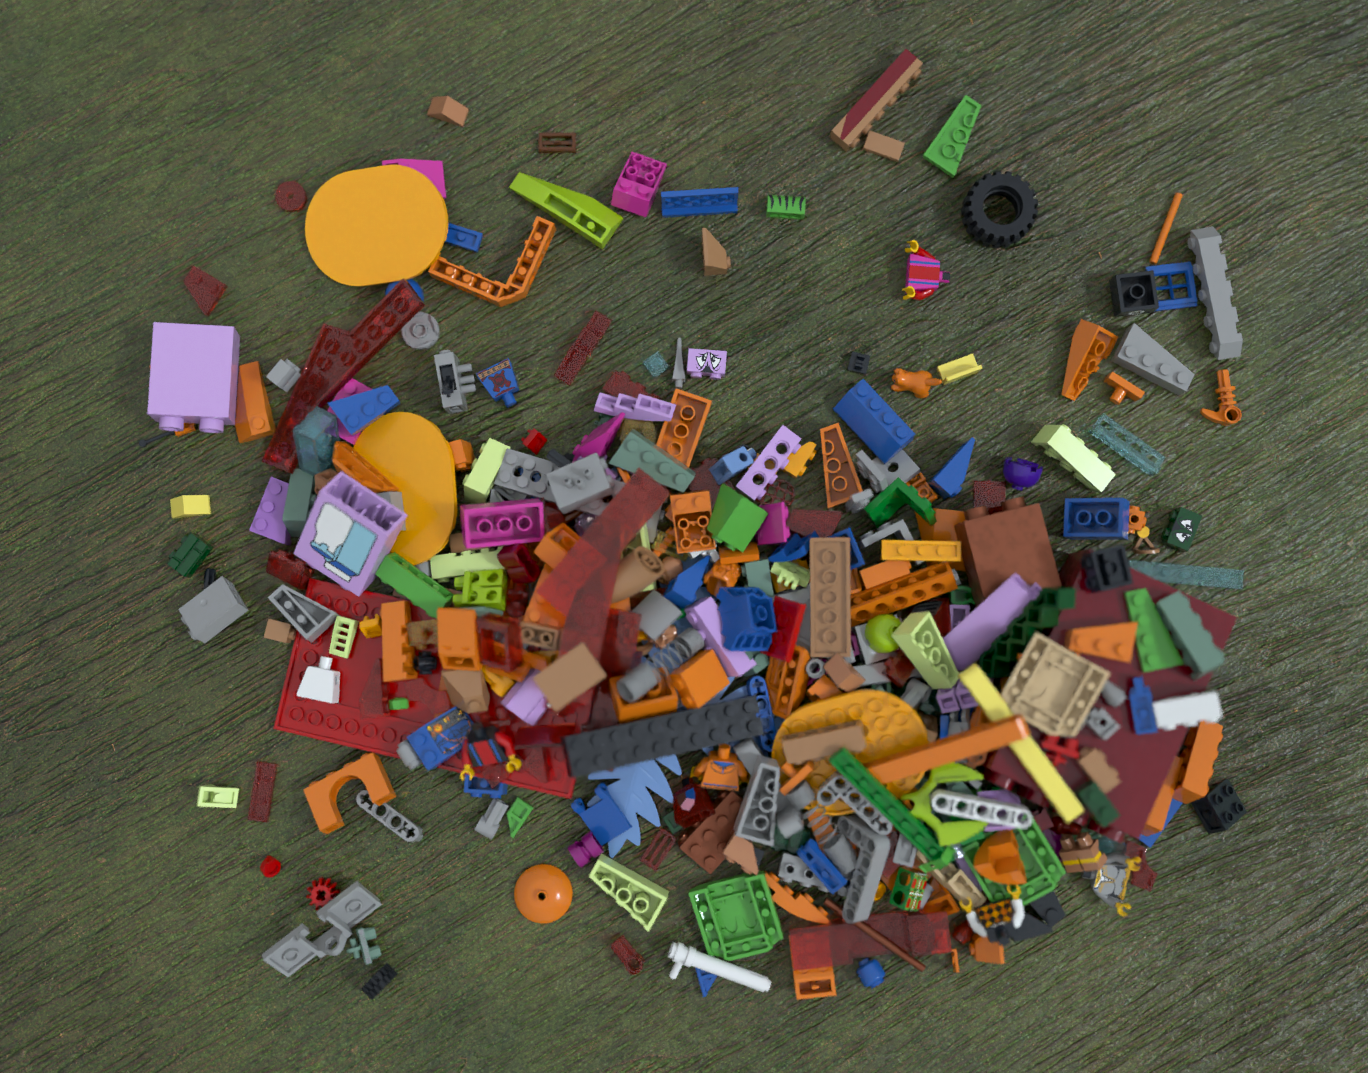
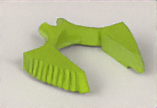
M955 762L932 768L929 779L918 791L901 796V800H912L915 803L914 809L910 812L935 830L940 846H950L951 844L955 845V843L963 842V840L970 838L971 835L974 836L975 833H979V830L982 831L983 826L986 827L988 824L987 821L940 823V820L931 814L929 795L937 787V784L983 780V776L980 773L977 774L976 770L973 771L972 768L968 769L967 766L963 767V765L955 764Z

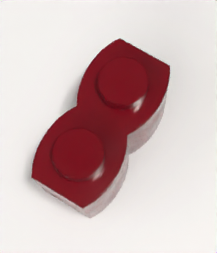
M521 543L503 546L497 554L499 563L507 569L511 580L516 584L535 582L541 573L538 564L530 558L527 548Z

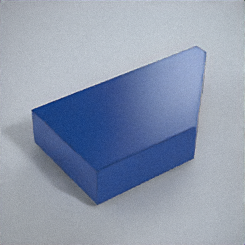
M695 967L702 995L706 997L717 975Z

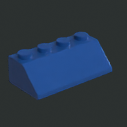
M864 379L851 388L833 408L836 414L884 465L913 441L915 433Z

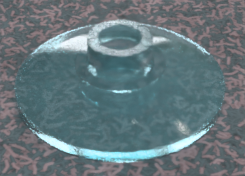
M1108 837L1098 839V848L1105 855L1112 852L1121 854L1127 852V847L1123 842L1119 843Z

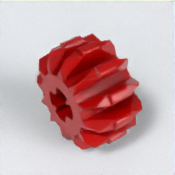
M320 877L318 881L313 880L311 882L312 886L307 888L310 894L306 895V898L312 899L309 905L316 904L315 910H319L337 897L335 894L340 893V889L334 888L338 883L330 884V877L326 881L323 877ZM322 891L326 892L324 897L320 895Z

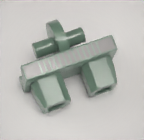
M355 928L359 944H357L356 938L350 939L351 947H348L346 951L347 953L353 952L354 959L360 958L359 950H361L364 963L366 965L371 964L373 959L381 956L379 945L368 948L367 944L368 940L377 938L375 928Z

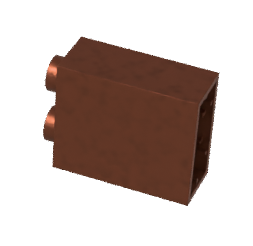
M1018 497L1001 502L1003 512L989 515L987 506L963 511L966 521L954 527L958 542H961V554L976 608L1015 573L1029 587L1035 582L1041 588L1061 586L1039 503L1026 506L1024 497Z

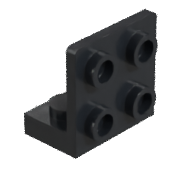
M1223 779L1205 797L1190 802L1208 834L1227 831L1247 813L1228 779Z

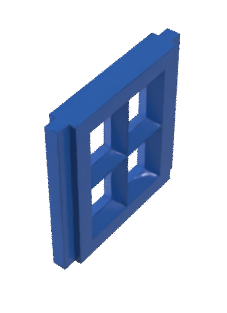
M1191 262L1145 267V271L1154 270V276H1168L1169 285L1157 286L1156 290L1169 289L1171 299L1158 300L1159 308L1155 311L1197 306ZM1185 273L1186 283L1172 285V274ZM1187 287L1188 297L1174 298L1173 288Z

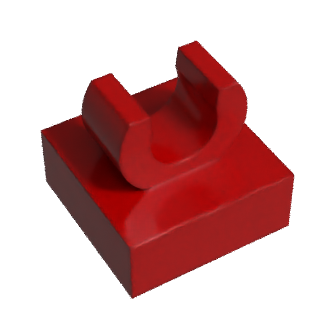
M528 429L527 432L530 434L526 439L521 438L522 444L537 455L548 439L536 429Z

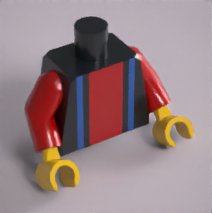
M481 722L474 723L471 726L468 738L464 740L461 750L462 765H464V770L460 774L461 779L464 781L465 772L470 774V780L473 778L474 770L470 768L471 764L473 767L510 760L506 765L509 772L513 771L512 763L516 766V770H518L521 766V761L514 756L516 752L511 737L500 732L496 726L484 727Z

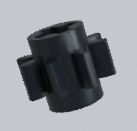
M419 651V656L414 657L413 667L414 670H419V675L432 674L431 670L436 669L437 658L435 655H431V651Z

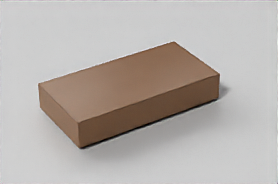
M869 131L863 150L898 162L905 143Z

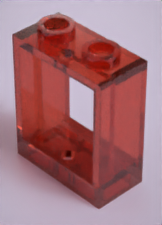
M490 612L477 618L480 664L487 665L490 668H499L505 672H513L516 668L523 665L520 620ZM493 631L504 633L505 657L495 654Z

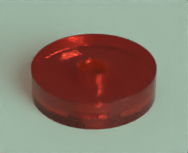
M286 181L277 188L275 199L284 211L292 213L301 210L305 206L307 193L299 183ZM294 194L292 199H288L289 195Z

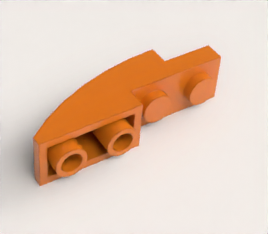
M764 871L768 885L773 889L771 895L775 903L805 920L822 924L830 922L827 917L829 913L821 906L817 908L812 903L814 899L806 892L802 894L799 891L793 896L794 891L787 885L783 887L778 882L780 878L775 873Z

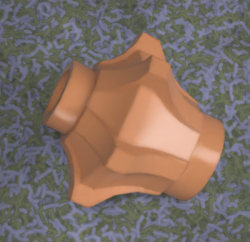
M671 625L655 642L648 636L647 640L661 650L662 647H665L677 637L676 627Z

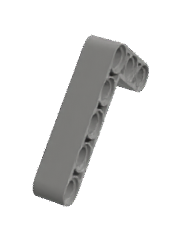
M750 737L735 745L734 750L750 775H752L758 755L764 756L753 738ZM779 782L776 809L777 825L784 837L788 838L804 828L803 819H801L803 814L801 810L797 811L789 799L779 791L781 786Z
M858 814L841 816L837 822L839 831L861 848L842 912L844 920L851 924L865 921L869 917L890 849V841L886 835H880L872 829Z

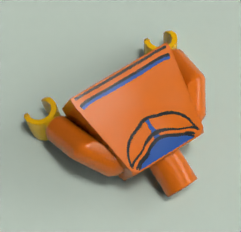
M726 743L719 744L718 751H710L708 757H703L696 766L692 767L690 778L694 776L698 777V780L702 778L701 787L738 791L739 785L742 782L749 783L750 774L744 764L738 760L736 753H730V745Z

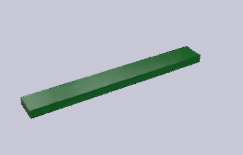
M842 747L829 757V762L930 862L942 857L946 847L944 845L940 846L939 840L845 747ZM954 855L952 856V858H951V860H950L949 863H951L952 861H954V859H955V856H954Z

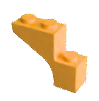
M808 442L801 446L795 455L791 452L787 458L790 460L783 470L779 469L794 479L798 475L801 477L807 468L804 464L808 459L812 460L817 452L814 449L817 444ZM757 453V457L753 460L754 462L759 457V453ZM767 460L764 462L767 469L772 470L775 468L773 461ZM756 475V476H755V477H757L758 479H760L761 481H763V478H762L761 476H759V475Z

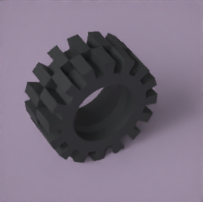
M386 963L361 990L373 1000L398 973Z

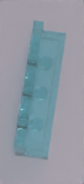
M1101 414L1089 431V433L1148 475H1157L1161 470L1160 465L1166 457L1106 414ZM1103 420L1109 423L1110 431L1100 425ZM1115 433H1123L1126 442L1117 437ZM1137 443L1140 445L1142 453L1131 447V444ZM1152 454L1157 457L1158 461L1156 464L1149 460L1146 455Z

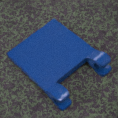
M604 783L599 784L594 790L595 794L602 800L587 809L581 798L575 799L571 804V808L580 815L601 846L632 827L610 796Z

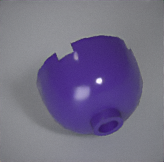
M1006 457L1003 475L1006 481L1012 484V488L1023 490L1024 487H1032L1039 481L1043 467L1038 468L1037 463L1018 458L1017 462L1012 461V457Z

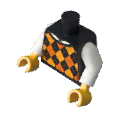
M1016 884L1017 890L1011 892L1010 885L1007 886V891L1013 897V900L1009 897L975 907V911H972V901L969 897H967L970 903L968 906H964L960 900V906L967 912L966 917L973 931L982 937H987L991 943L998 941L1000 946L1008 945L1010 938L1018 934L1017 928L1020 927L1024 918L1022 900L1019 899L1020 887Z

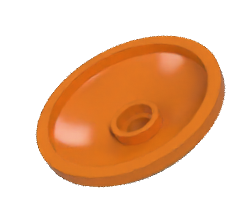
M538 864L525 870L518 878L514 889V899L520 913L528 920L542 924L551 923L561 918L569 909L573 896L572 885L568 876L561 869L550 864ZM539 893H544L546 898L540 899Z

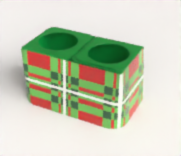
M899 867L889 903L904 910L918 911L928 879L927 874L915 868ZM908 874H909V875H910V882H909L908 885H906V881H907ZM904 893L905 901L903 904H901L902 895Z

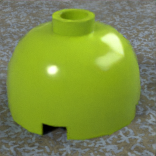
M881 614L870 619L865 627L866 640L868 639L870 648L882 654L897 650L900 646L891 635L902 622L889 614Z

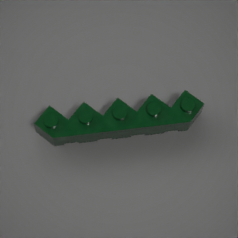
M1064 586L1043 587L1035 600H1031L1022 610L1023 613L1019 617L1014 618L1006 627L1007 630L992 642V646L988 651H984L981 654L980 669L984 675L989 678L1009 677L1011 662L1018 661V654L1024 653L1026 645L1029 644L1035 632L1042 635V628L1058 626L1059 610L1075 609L1076 588Z

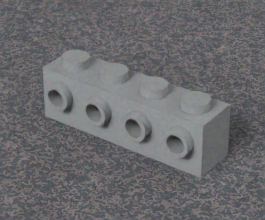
M782 850L777 875L781 877L780 880L792 883V880L799 881L802 886L811 887V885L819 886L818 889L821 891L830 892L798 854ZM855 869L849 873L842 874L848 882L838 890V895L847 897Z

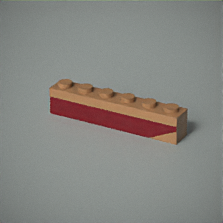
M905 49L834 127L830 138L846 152L850 147L854 149L860 142L859 137L862 134L866 135L873 127L871 124L875 120L879 121L882 118L886 107H892L897 100L896 96L899 93L903 94L909 87L908 83L912 79L915 81L922 72L920 69L923 63Z

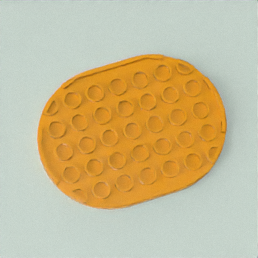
M383 165L352 170L332 177L315 193L308 207L305 220L306 243L311 257L319 269L339 283L358 287L409 280L419 276L437 260L448 233V213L441 193L427 176L415 169L402 165Z
M393 412L383 415L361 432L353 448L399 488L397 492H402L404 513L408 515L405 520L406 530H400L389 554L395 552L415 566L429 561L438 552H441L449 541L452 529L455 528L457 494L454 458L448 441H446L441 430L433 422L418 414L408 412Z
M855 690L806 704L792 712L777 731L772 748V759L777 760L779 767L786 760L782 745L784 735L860 719L867 740L866 748L858 753H852V751L850 753L861 764L929 743V738L920 716L904 700L880 690ZM826 756L819 761H813V770L802 779L806 780L815 793L814 798H817L819 786L837 770L829 762V757L831 756ZM780 769L779 782L782 783L788 776ZM925 771L882 785L897 799H900L903 794L909 793L920 782ZM838 778L836 779V782L839 784H844L845 780ZM824 791L822 795L829 797L831 793ZM856 792L850 793V795L854 798L860 796ZM841 797L829 806L819 804V806L826 808L824 815L836 816L855 812ZM812 800L804 809L811 810L818 805V801ZM818 808L815 812L823 813L824 809Z

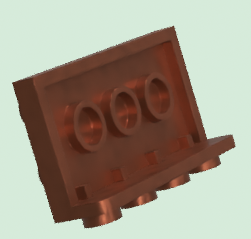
M721 789L714 802L708 803L701 816L695 817L689 829L681 832L678 837L677 843L679 848L709 874L725 859L723 849L735 832L734 824L743 798L732 790Z

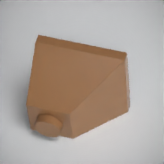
M702 228L704 276L727 274V268H731L730 256L726 257V250L706 228Z
M482 668L480 671L442 670L441 673L452 705L467 713L488 710L490 694Z

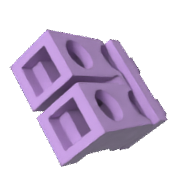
M960 679L952 688L938 689L936 697L942 714L960 710V705L962 709L979 706Z

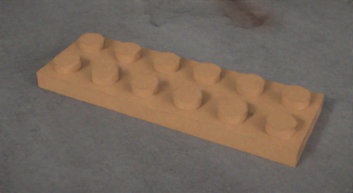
M850 537L810 538L811 657H833L837 652L842 657H851Z

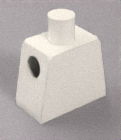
M321 656L319 667H307L297 696L328 703L339 702L340 671L330 669L333 658Z

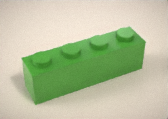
M395 552L385 555L375 573L383 583L395 588L398 594L406 596L411 600L412 604L424 609L430 617L437 619V609L449 608L453 602L454 594Z

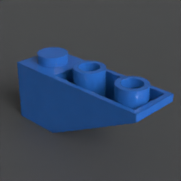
M706 556L669 582L663 597L682 609L689 604L692 605L697 597L695 593L703 583L702 576L709 568L708 562L711 556Z

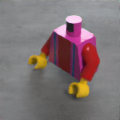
M907 241L910 244V248H905V252H912V254L907 259L906 286L902 289L907 295L903 296V299L923 300L933 295L938 289L939 282L949 283L950 272L940 271V261L919 247L917 241Z

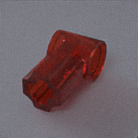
M624 935L620 936L610 945V948L625 965L627 972L633 975L640 973L645 963L643 956L637 953ZM630 960H638L640 967L633 968L630 965Z

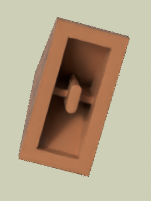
M449 96L433 97L427 115L463 127L469 109Z
M838 652L823 665L835 684L847 692L855 691L866 681Z

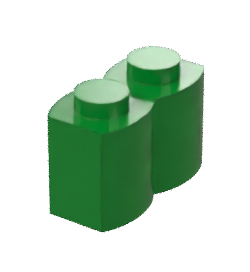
M957 586L958 589L946 593V600L950 605L969 604L975 606L970 587Z

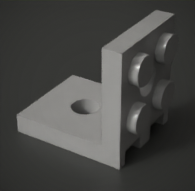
M903 449L885 465L878 457L871 460L863 450L856 454L858 461L856 464L859 467L858 472L864 479L870 481V486L876 493L884 491L898 477L904 483H907L921 472L920 468ZM891 465L899 467L896 472H890L888 468Z
M902 519L892 525L888 522L878 527V532L875 534L873 531L862 535L860 537L861 541L857 542L861 550L892 533H895L898 540L914 541ZM910 561V564L915 566L924 561Z

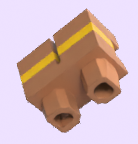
M1088 832L1078 834L1076 837L1077 841H1074L1071 834H1065L1061 837L1062 849L1059 854L1067 873L1101 870L1107 861L1105 853H1101L1098 848V839H1092Z

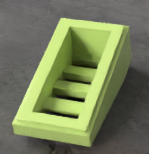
M337 615L329 650L330 654L344 658L349 657L359 621ZM343 623L349 625V629L342 627ZM341 631H343V632H347L348 635H347V636H344V635H341L340 633H341ZM338 639L346 640V644L338 642ZM336 646L344 647L345 650H337Z

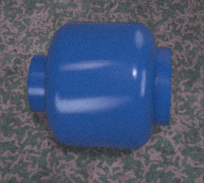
M867 957L858 963L860 967L856 970V974L864 987L872 989L884 982L883 978L886 973L877 959L869 960Z

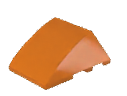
M932 508L935 511L934 516L937 520L932 527L915 512L922 541H958L954 526L966 521L963 511ZM962 554L960 562H948L951 569L966 571ZM926 561V564L929 567L943 561Z

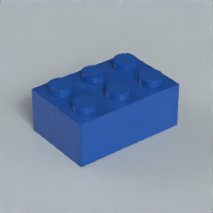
M1065 498L1063 537L1070 540H1128L1130 501L1125 498Z

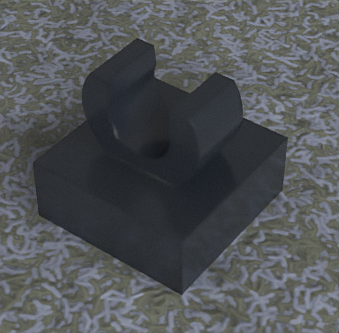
M852 351L847 371L866 375L870 355Z

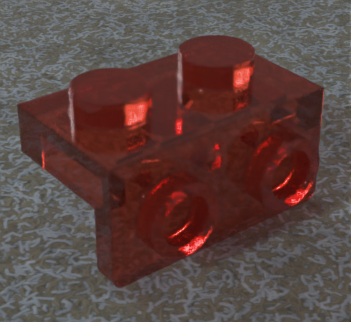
M899 647L894 651V656H890L883 664L885 668L882 674L900 688L916 667Z

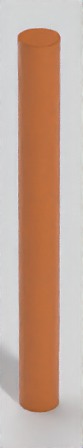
M1175 193L1149 261L1151 264L1156 265L1182 199L1183 195L1181 193Z

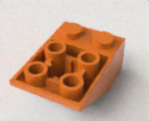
M709 490L670 494L677 554L716 549L715 540L712 538L713 534L707 530L712 515Z
M438 608V652L443 669L480 671L488 657L475 609Z
M817 931L788 935L796 999L835 996L836 989L828 932Z

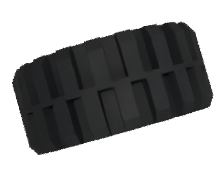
M995 171L993 175L991 173L985 174L982 179L979 178L964 198L962 203L964 206L961 209V215L964 216L962 219L963 225L968 226L966 231L969 235L971 233L974 235L973 240L976 242L980 240L983 242V246L988 247L991 244L992 248L998 249L1001 245L1003 248H1006L1012 243L1016 244L1026 235L1035 223L1034 219L1038 214L1036 209L1038 199L1033 198L1036 193L1034 189H1029L1030 183L1027 180L1023 182L1020 180L1022 178L1020 175L1017 174L1014 177L1012 172L1006 171L1004 174H1001V171ZM994 195L1008 199L1015 209L1016 217L1014 221L1006 225L992 222L984 213V200Z

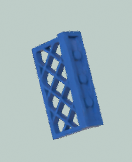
M738 187L661 192L662 218L737 213Z

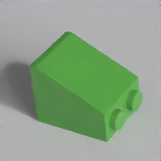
M723 483L720 487L707 530L713 534L712 538L719 543L725 541V546L735 551L737 548L744 552L769 513Z

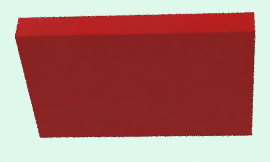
M775 596L773 607L777 632L771 633L772 643L768 651H760V653L791 663L806 605Z

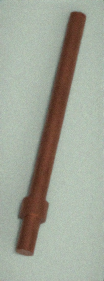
M827 897L823 904L842 919L844 906L842 904L838 905ZM863 921L852 923L920 972H923L926 965Z

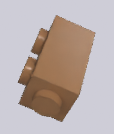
M1084 747L1078 752L1079 756L1078 759H1074L1089 780L1095 781L1104 794L1120 783V780L1117 778L1118 772L1112 765L1108 766L1105 762L1106 756L1100 749Z

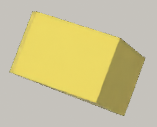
M182 495L170 499L172 519L211 514L209 495Z

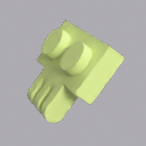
M791 561L774 562L770 571L779 576L777 583L780 584L784 580V586L786 587L791 583V589L795 590L797 585L806 588L810 580V570Z

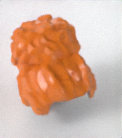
M720 559L713 564L712 569L704 575L703 582L706 584L707 591L716 597L720 587H735L741 574V567L738 563L721 565Z

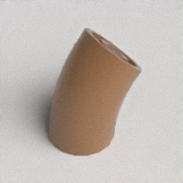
M639 546L619 561L598 569L607 605L622 601L641 592L663 575L664 566L655 553L646 547Z

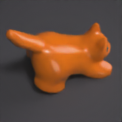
M896 368L894 370L895 374L892 376V381L895 384L891 385V389L895 392L911 391L915 397L922 399L929 395L931 386L941 384L942 380L932 378V374L928 371L910 372Z

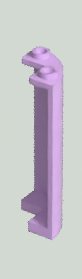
M1015 573L943 638L958 671L966 670L977 662L984 651H988L992 646V642L1007 630L1006 627L1014 618L1019 617L1023 613L1022 610L1031 600H1035L1042 589L1036 582L1029 587Z

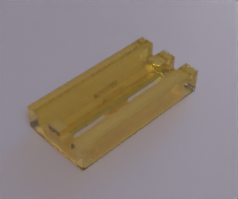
M658 530V536L655 537V543L652 544L651 548L686 561L687 553L681 556L659 547L661 543L677 550L675 544L662 540L664 536L676 541L675 536Z

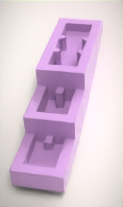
M599 393L594 411L611 416H617L623 412L625 413L624 418L634 420L671 421L676 404L639 394L638 398L619 393L617 398Z

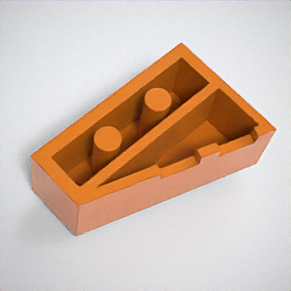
M1138 622L1067 630L1064 648L1086 655L1120 662H1130Z

